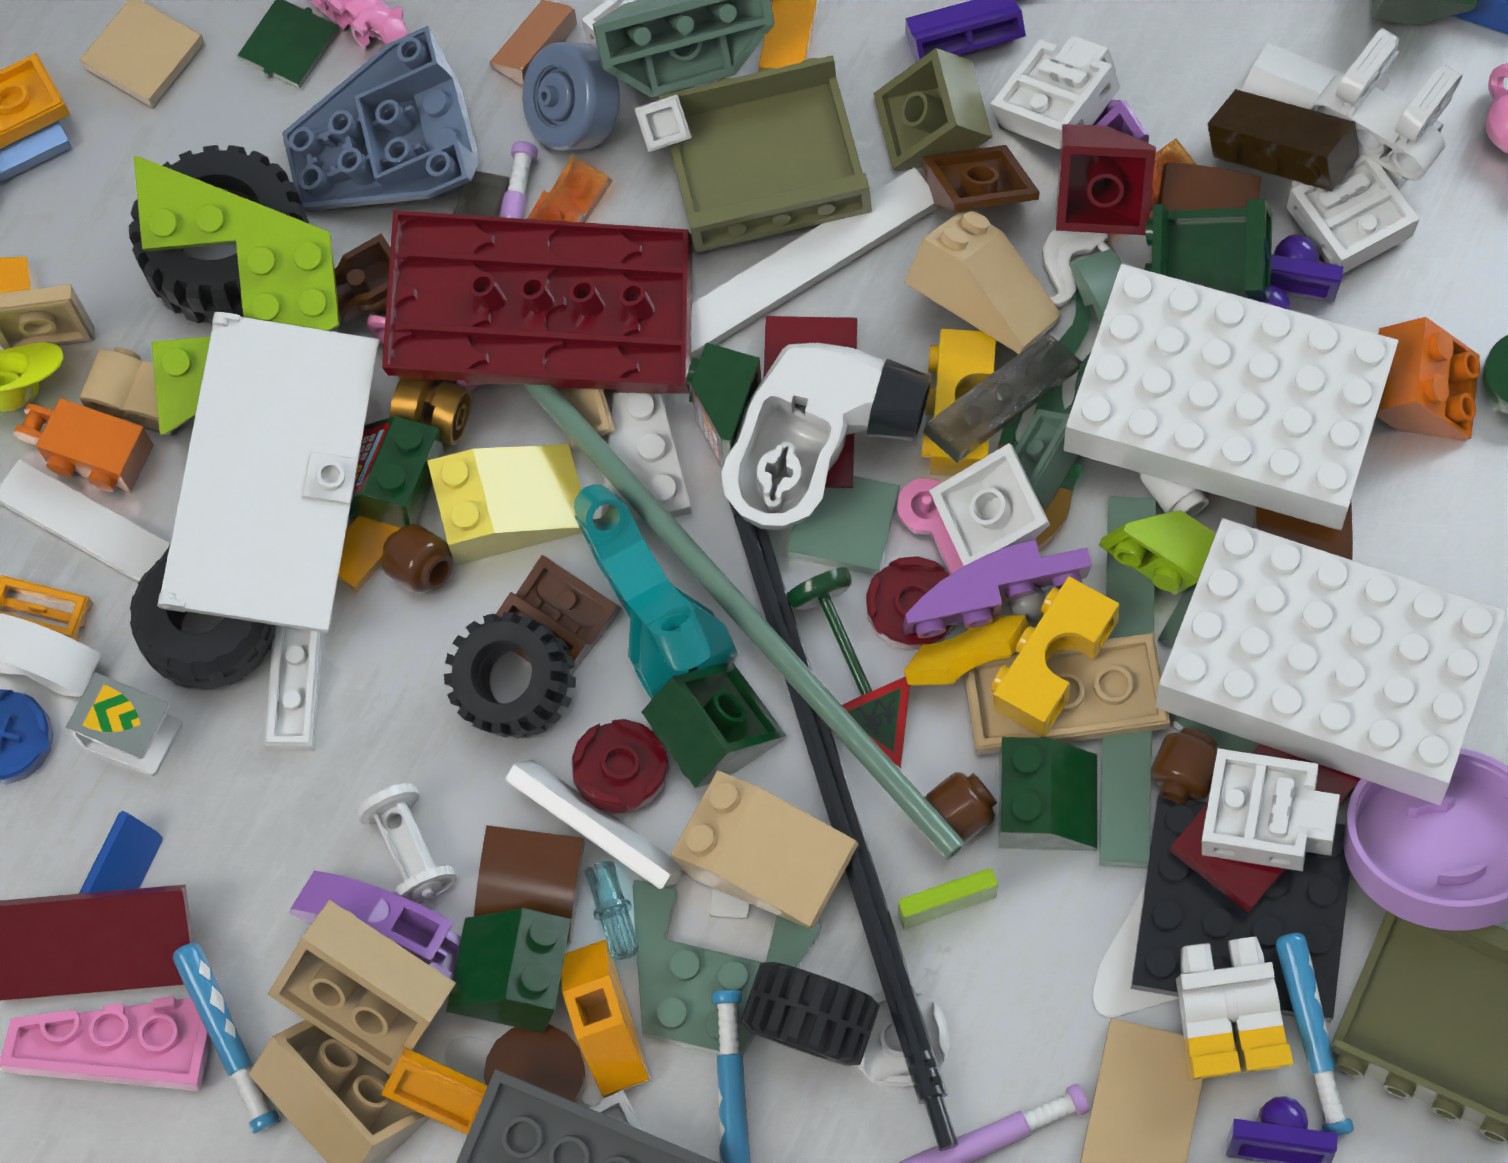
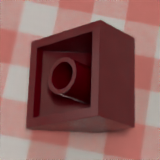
M1062 124L1055 207L1056 231L1146 235V221L1150 217L1156 146L1109 126Z

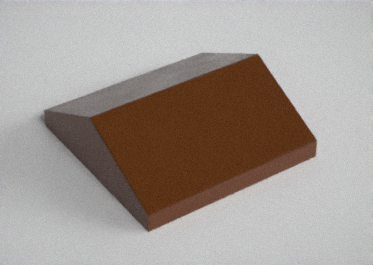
M1007 145L922 156V167L935 207L957 212L1039 200L1040 191Z

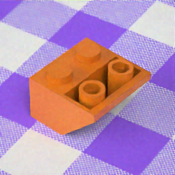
M1427 317L1379 328V335L1399 341L1376 417L1397 431L1457 440L1471 439L1473 419L1476 415L1475 398L1477 378L1480 374V355Z

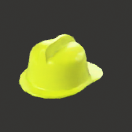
M38 342L0 350V413L17 410L34 400L39 392V382L52 375L63 361V352L59 346L54 343Z

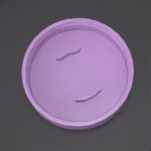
M1461 748L1441 805L1360 779L1349 801L1343 845L1345 858L1354 879L1372 900L1401 919L1439 930L1464 931L1481 929L1508 919L1507 765L1479 752Z

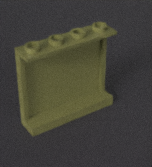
M833 55L823 58H809L793 65L780 68H766L758 73L737 78H723L711 84L659 95L660 100L678 94L692 136L690 139L670 145L695 253L872 212L870 188L866 173L862 172L836 78Z
M1386 911L1330 1044L1334 1060H1336V1067L1354 1077L1363 1078L1365 1074L1384 1082L1383 1088L1394 1096L1406 1100H1411L1413 1096L1432 1104L1431 1110L1440 1117L1454 1122H1460L1461 1118L1480 1126L1479 1132L1488 1139L1508 1144V931L1496 925L1464 931L1439 930L1411 923Z

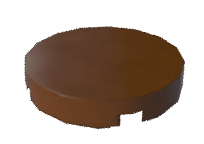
M550 1024L547 1025L544 1033L517 1027L511 1028L495 1041L486 1057L484 1071L486 1085H489L496 1069L574 1102L576 1099L578 1100L583 1091L585 1066L580 1049L566 1032Z

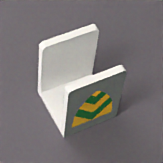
M94 672L66 725V729L81 747L148 775L155 776L158 774L182 727V722L178 718L167 714L170 709L167 701Z

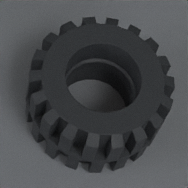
M503 612L502 617L492 613L483 616V624L475 621L466 626L470 634L466 638L460 635L455 638L452 644L459 648L455 656L447 653L445 664L452 666V673L444 674V684L453 688V691L447 694L451 704L460 708L457 713L464 720L472 722V726L508 738V736L517 739L528 738L527 733L531 732L538 735L546 731L545 723L551 722L556 724L562 717L557 712L560 706L568 708L572 701V698L566 696L568 687L575 688L576 677L569 674V669L575 668L573 657L565 653L568 646L564 640L556 637V632L549 627L524 615L521 617L515 613ZM522 649L526 652L531 662L532 674L530 683L525 692L517 699L508 703H499L493 696L490 688L492 667L498 658L506 652Z
M766 962L759 965L740 1023L748 1031L776 1043L831 1062L853 1066L861 1064L880 1005L870 995L835 980L786 964Z

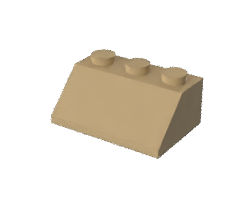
M328 900L301 937L268 995L386 1073L391 1074L404 1047L410 1050L414 1048L456 982L399 946L394 940L379 933L351 912Z
M306 1019L272 1036L248 1074L327 1163H383L430 1119L421 1113L382 1096L381 1093L390 1074Z

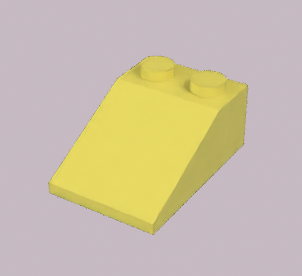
M569 444L478 448L427 460L447 543L455 565L582 533L574 517L576 516L574 502L581 491Z

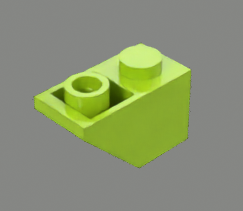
M1182 510L1125 523L1102 537L1098 546L1111 553L1119 563L1132 567L1151 579L1153 584L1159 589L1176 595L1198 582L1216 533Z

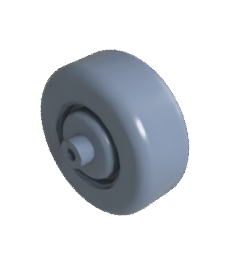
M556 42L545 46L534 56L526 71L522 91L523 110L531 132L546 147L560 151L589 150L598 146L607 138L617 119L620 90L618 78L602 69L597 47L588 43Z

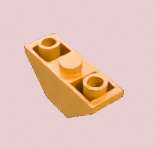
M604 939L566 953L561 973L562 994L577 1042L602 1097L606 1098L621 1090L625 1091L650 1082L649 1071L608 941Z

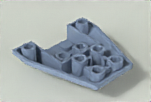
M428 26L388 43L282 132L293 183L305 211L431 199L470 182L480 162L461 85L433 31Z

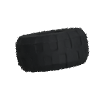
M168 555L157 560L138 582V587L134 596H132L130 605L132 635L141 654L150 666L162 677L173 681L178 686L202 690H211L234 684L242 680L251 671H254L263 662L269 649L271 650L275 637V625L224 617L215 628L205 633L187 634L182 632V621L187 611L166 610L157 606Z

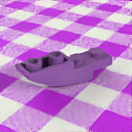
M1034 539L987 554L961 567L922 596L905 614L903 623L905 635L917 633L918 638H929L946 632V626L964 623L965 628L981 627L993 622L992 617L999 615L1002 606V595H1007L1008 600H1016L1035 594L1034 586L1041 588L1053 585V587L1061 589L1068 576L1082 583V579L1087 578L1092 567L1088 548L1040 557L1037 541Z
M314 870L290 908V914L311 925L328 900H331L379 933L394 940L399 946L414 956L435 967L451 980L453 978L461 938L458 934L450 931L453 921L405 897L355 879Z

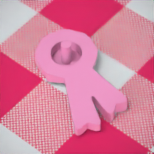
M915 479L899 492L898 518L913 534L932 535L951 575L963 567V563L929 492L930 489L941 484V482L936 479Z

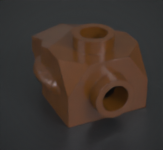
M382 233L342 255L338 266L335 268L339 316L344 323L363 315H378L386 312L391 247Z

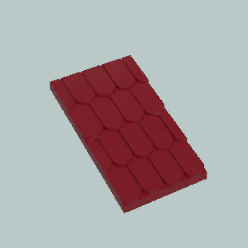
M393 210L382 368L388 376H398L405 380H464L467 384L550 385L553 388L616 389L617 393L690 394V385L686 384V377L691 363L692 236L688 229Z

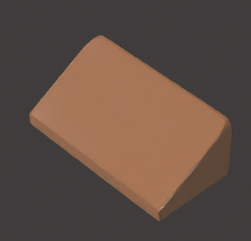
M541 0L489 62L490 66L523 86L526 71L534 56L549 44L563 42L576 27L575 9L565 4Z

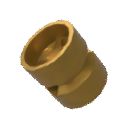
M400 378L393 394L389 418L397 416L440 429L442 443L455 446L460 441L468 422L472 392L470 388L444 381L437 387L434 380H405Z

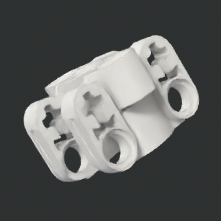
M1381 28L1358 56L1345 76H1334L1309 109L1354 121L1359 153L1381 165L1399 190L1407 180H1420L1445 148L1444 138L1440 134L1444 124L1437 121V119L1451 102L1452 96L1460 84L1463 75L1447 65L1436 69L1407 106L1383 91L1390 82L1386 70L1400 53L1396 50L1400 39Z

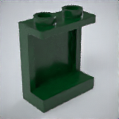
M1247 199L1245 208L1167 210L1164 204H1154L1153 218L1147 219L1145 230L1147 245L1152 246V263H1146L1144 270L1259 302L1270 301L1273 212L1266 199Z

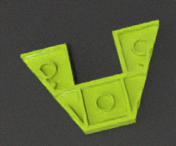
M133 156L142 249L145 252L236 243L243 317L326 331H334L340 327L332 238L329 231L142 157ZM211 336L151 342L160 435L168 436L172 433L171 431L195 417Z

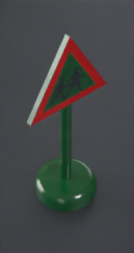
M836 568L816 575L792 588L786 596L791 606L797 610H807L821 605L861 694L860 697L844 703L842 706L893 763L901 768L910 685H908L906 677H903L872 691L832 602L833 599L846 592L852 584L848 568Z

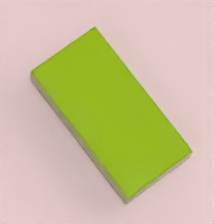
M987 868L901 898L898 901V916L902 927L905 930L994 899L997 896L998 882L993 870Z

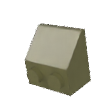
M935 48L873 93L893 170L903 171L913 167H922V156L976 149L993 137L972 60Z

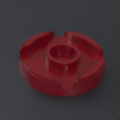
M914 556L898 558L890 562L889 566L883 568L880 572L878 571L871 579L866 594L867 618L875 633L889 645L908 651L919 650L924 644L944 641L956 624L946 626V632L940 635L918 638L917 633L905 635L903 623L905 614L919 599L940 581L949 576L945 572V568L936 561Z
M627 719L612 720V723L602 726L597 724L589 728L577 741L571 764L573 783L582 798L597 809L615 814L635 812L651 804L663 791L669 769L668 757L663 749L661 740L645 725Z

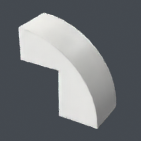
M0 613V674H23L62 696L82 697L101 653L44 626Z

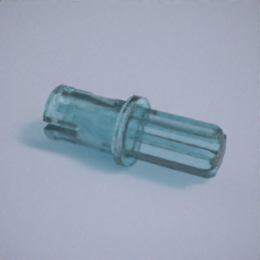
M613 861L595 863L596 872L590 866L584 871L596 909L593 911L594 919L601 921L611 956L615 960L629 959L635 956L639 950L638 940L629 915V911L632 909L631 901L624 898L616 873L615 863Z

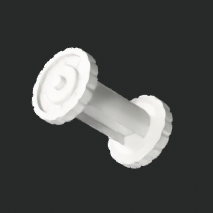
M403 783L388 787L371 795L357 807L356 814L360 823L365 825L377 823L403 880V883L398 885L393 893L419 904L446 891L456 882L457 876L453 867L449 865L435 866L409 809L416 804L420 795L415 785ZM401 815V825L396 829H391L389 825L390 819Z

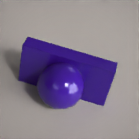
M1289 235L1279 242L1274 253L1271 254V285L1283 289L1287 295L1332 302L1335 301L1344 267L1320 263L1317 246L1310 238L1303 235Z
M1281 1096L1272 1098L1260 1108L1257 1117L1258 1122L1234 1118L1227 1137L1226 1155L1232 1158L1266 1163H1332L1337 1151L1338 1133L1308 1129L1307 1114L1297 1100Z

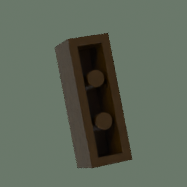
M1237 89L1233 91L1207 123L1213 157L1331 192L1359 157L1354 121Z

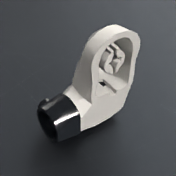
M823 343L787 345L778 355L744 410L734 445L726 457L721 472L725 497L746 521L760 529L781 530L803 522L823 499L827 473L837 461L844 447L846 435L867 431L868 436L915 442L926 409L932 376L890 359L884 361L850 347Z

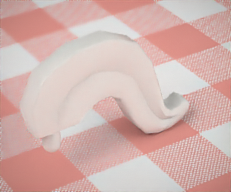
M1056 229L1049 233L1042 248L1044 267L1058 292L1055 296L1050 297L1057 308L1066 306L1076 295V282L1069 266L1071 259L1081 254H1092L1097 249H1100L1102 252L1111 249L1106 243L1109 237L1107 233L1056 231Z

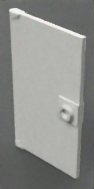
M215 312L167 564L157 606L166 610L187 611L328 633L379 339L240 317V315L225 312Z

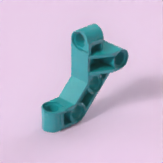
M593 484L582 489L575 498L574 510L576 516L574 517L598 566L630 617L628 657L649 697L653 699L672 676L688 673V670L692 668L696 671L724 664L738 656L736 647L725 624L716 618L710 609L675 587L667 579L645 543L628 506L603 485ZM609 504L608 511L604 516L593 519L596 509L602 505Z

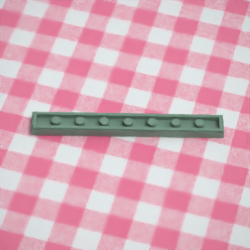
M1109 496L1107 534L1125 523L1156 516L1155 498ZM1107 551L1106 596L1120 604L1119 621L1108 639L1154 633L1155 585L1151 579L1134 568L1119 563ZM1152 730L1105 736L1102 738L1100 866L1148 867L1150 858Z

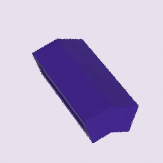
M970 0L908 17L905 22V34L913 56L917 61L935 48L960 55L1026 36L1022 10L1018 7L1015 0Z

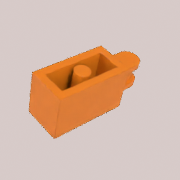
M59 398L54 410L32 403L26 405L24 412L27 416L22 426L17 425L13 434L22 441L35 445L47 462L46 467L64 477H72L73 473L86 477L92 485L104 491L113 492L115 488L129 493L132 492L154 446L143 426ZM45 423L46 426H45L43 432H40V430H41L43 424Z

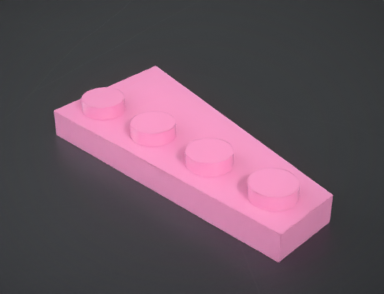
M174 996L153 999V1003L127 1007L123 1003L105 1005L103 1010L77 1013L76 1010L17 1017L10 1019L0 1059V1068L4 1073L200 1091L211 1038L191 998L176 1000Z

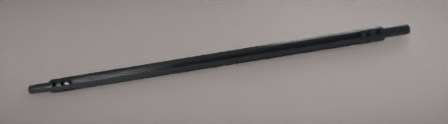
M729 502L766 621L812 671L791 604L786 596L787 591L767 529H760L746 521ZM785 679L831 827L853 838L859 844L845 871L918 1103L925 1105L939 1151L955 1148L959 1144L944 1100L948 1093L832 731Z

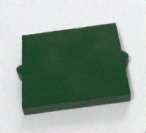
M275 0L237 57L240 61L263 71L266 78L275 77L300 89L339 32V26L313 14L312 9L309 7L302 9L285 0Z

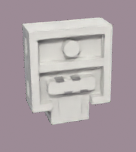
M1074 35L1069 38L1061 50H1059L1058 45L1039 39L990 103L998 126L1060 150L1062 124L1093 125L1120 89L1109 48Z
M1359 153L1358 159L1332 192L1293 180L1292 185L1294 188L1291 189L1286 206L1306 236L1317 246L1318 252L1326 264L1343 266V273L1411 238L1419 222V217L1381 165Z
M1218 748L1202 835V855L1303 871L1306 852L1332 855L1340 795L1315 791L1318 776L1317 763Z

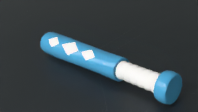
M1301 933L1282 935L1276 941V949L1303 1043L1309 1071L1316 1078L1322 1109L1325 1113L1326 1123L1322 1124V1131L1338 1133V1136L1354 1131L1352 1120L1346 1118L1343 1113L1344 1109L1341 1105L1342 1102L1339 1097V1090L1337 1089L1333 1070L1336 1069V1064L1328 1037L1306 938Z
M189 943L178 948L173 954V962L228 1076H232L236 1081V1086L239 1088L242 1099L246 1103V1108L252 1118L249 1122L250 1130L253 1134H256L280 1122L278 1113L275 1110L270 1111L260 1087L248 1075L251 1071L250 1066L253 1064L201 946L197 943Z
M741 990L713 991L711 998L713 1005H717L718 1032L720 1035V1055H717L720 1163H751L743 1054H740L738 1049L737 1004L742 1002Z

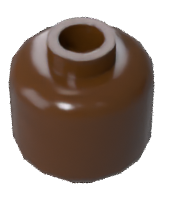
M410 524L400 528L387 538L383 547L382 566L384 572L413 593L424 594L431 590H436L443 586L451 575L453 562L448 543L421 525Z
M1182 728L1180 733L1175 732L1166 735L1150 770L1151 777L1161 787L1159 794L1181 805H1185L1188 799L1202 800L1206 798L1211 790L1217 755V742L1205 733L1191 728Z
M955 772L925 796L928 802L965 843L983 831L995 819V812L992 807L998 802L975 773L967 777L961 772Z

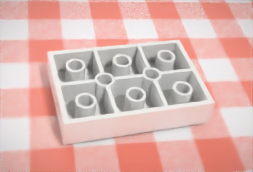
M1121 264L1066 424L1064 451L1341 531L1399 340Z
M1222 518L1160 679L1155 708L1441 805L1507 611Z

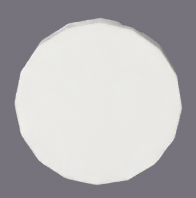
M884 991L873 994L871 997L880 1005L861 1064L857 1065V1067L870 1081L885 1088L906 1090L914 1088ZM915 991L938 1066L941 1069L949 1051V1027L942 1010L927 997L922 996V993Z

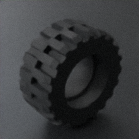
M218 145L204 146V152L193 154L189 150L180 154V160L170 165L167 161L162 165L309 223L293 182L289 181L287 173L278 164H270L268 157L257 151H251L250 155H247L244 147L228 145L227 150H219ZM136 199L130 213L134 221L129 225V238L134 246L132 249L134 256L156 297L161 298L164 305L175 314L183 311L187 320L196 323H202L204 318H208L212 325L215 312L237 314L243 317L237 253L222 259L202 260L183 253V248L145 252L142 249L138 200Z

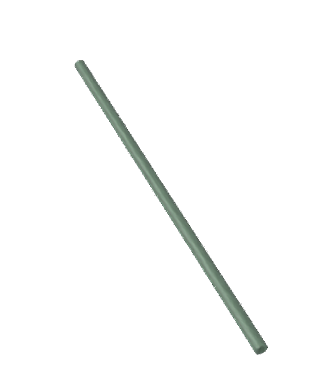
M524 385L947 860L956 856L966 845L963 839L557 388H553L550 385Z

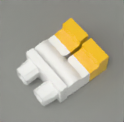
M1257 937L1235 939L1228 942L1232 968L1214 970L1210 943L1184 946L1181 949L1182 974L1176 978V985L1179 994L1190 1081L1235 1075L1239 1072L1242 1074L1286 1068L1293 1065L1290 1044H1287L1280 1011L1272 962H1264L1263 952ZM1232 1023H1233V1027H1234V1033H1235L1237 1051L1235 1050V1044H1234V1038H1233V1032H1232V1026H1231Z

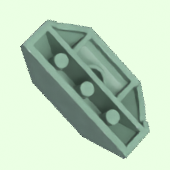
M637 0L621 5L592 25L602 69L652 98L736 75L754 52L764 34H767L775 23L770 0Z

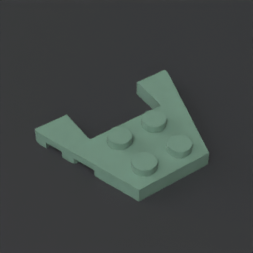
M634 880L632 888L643 1037L720 1055L717 1005L712 1003V992L741 990L742 1002L737 1004L738 1049L740 1054L744 1055L756 1034L748 1031L740 1023L760 963L778 962L799 968L802 959L820 935L821 923L817 922L814 929L811 930L777 915L766 961L760 962L667 940L678 898L677 889L668 887L659 889L651 883Z

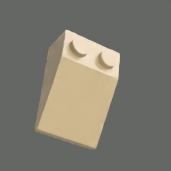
M968 210L960 211L923 238L904 282L1018 354L1024 352L1054 327L1062 316L1003 231L991 225L985 216Z
M717 770L674 847L671 856L689 878L813 930L859 844L853 838L764 789Z

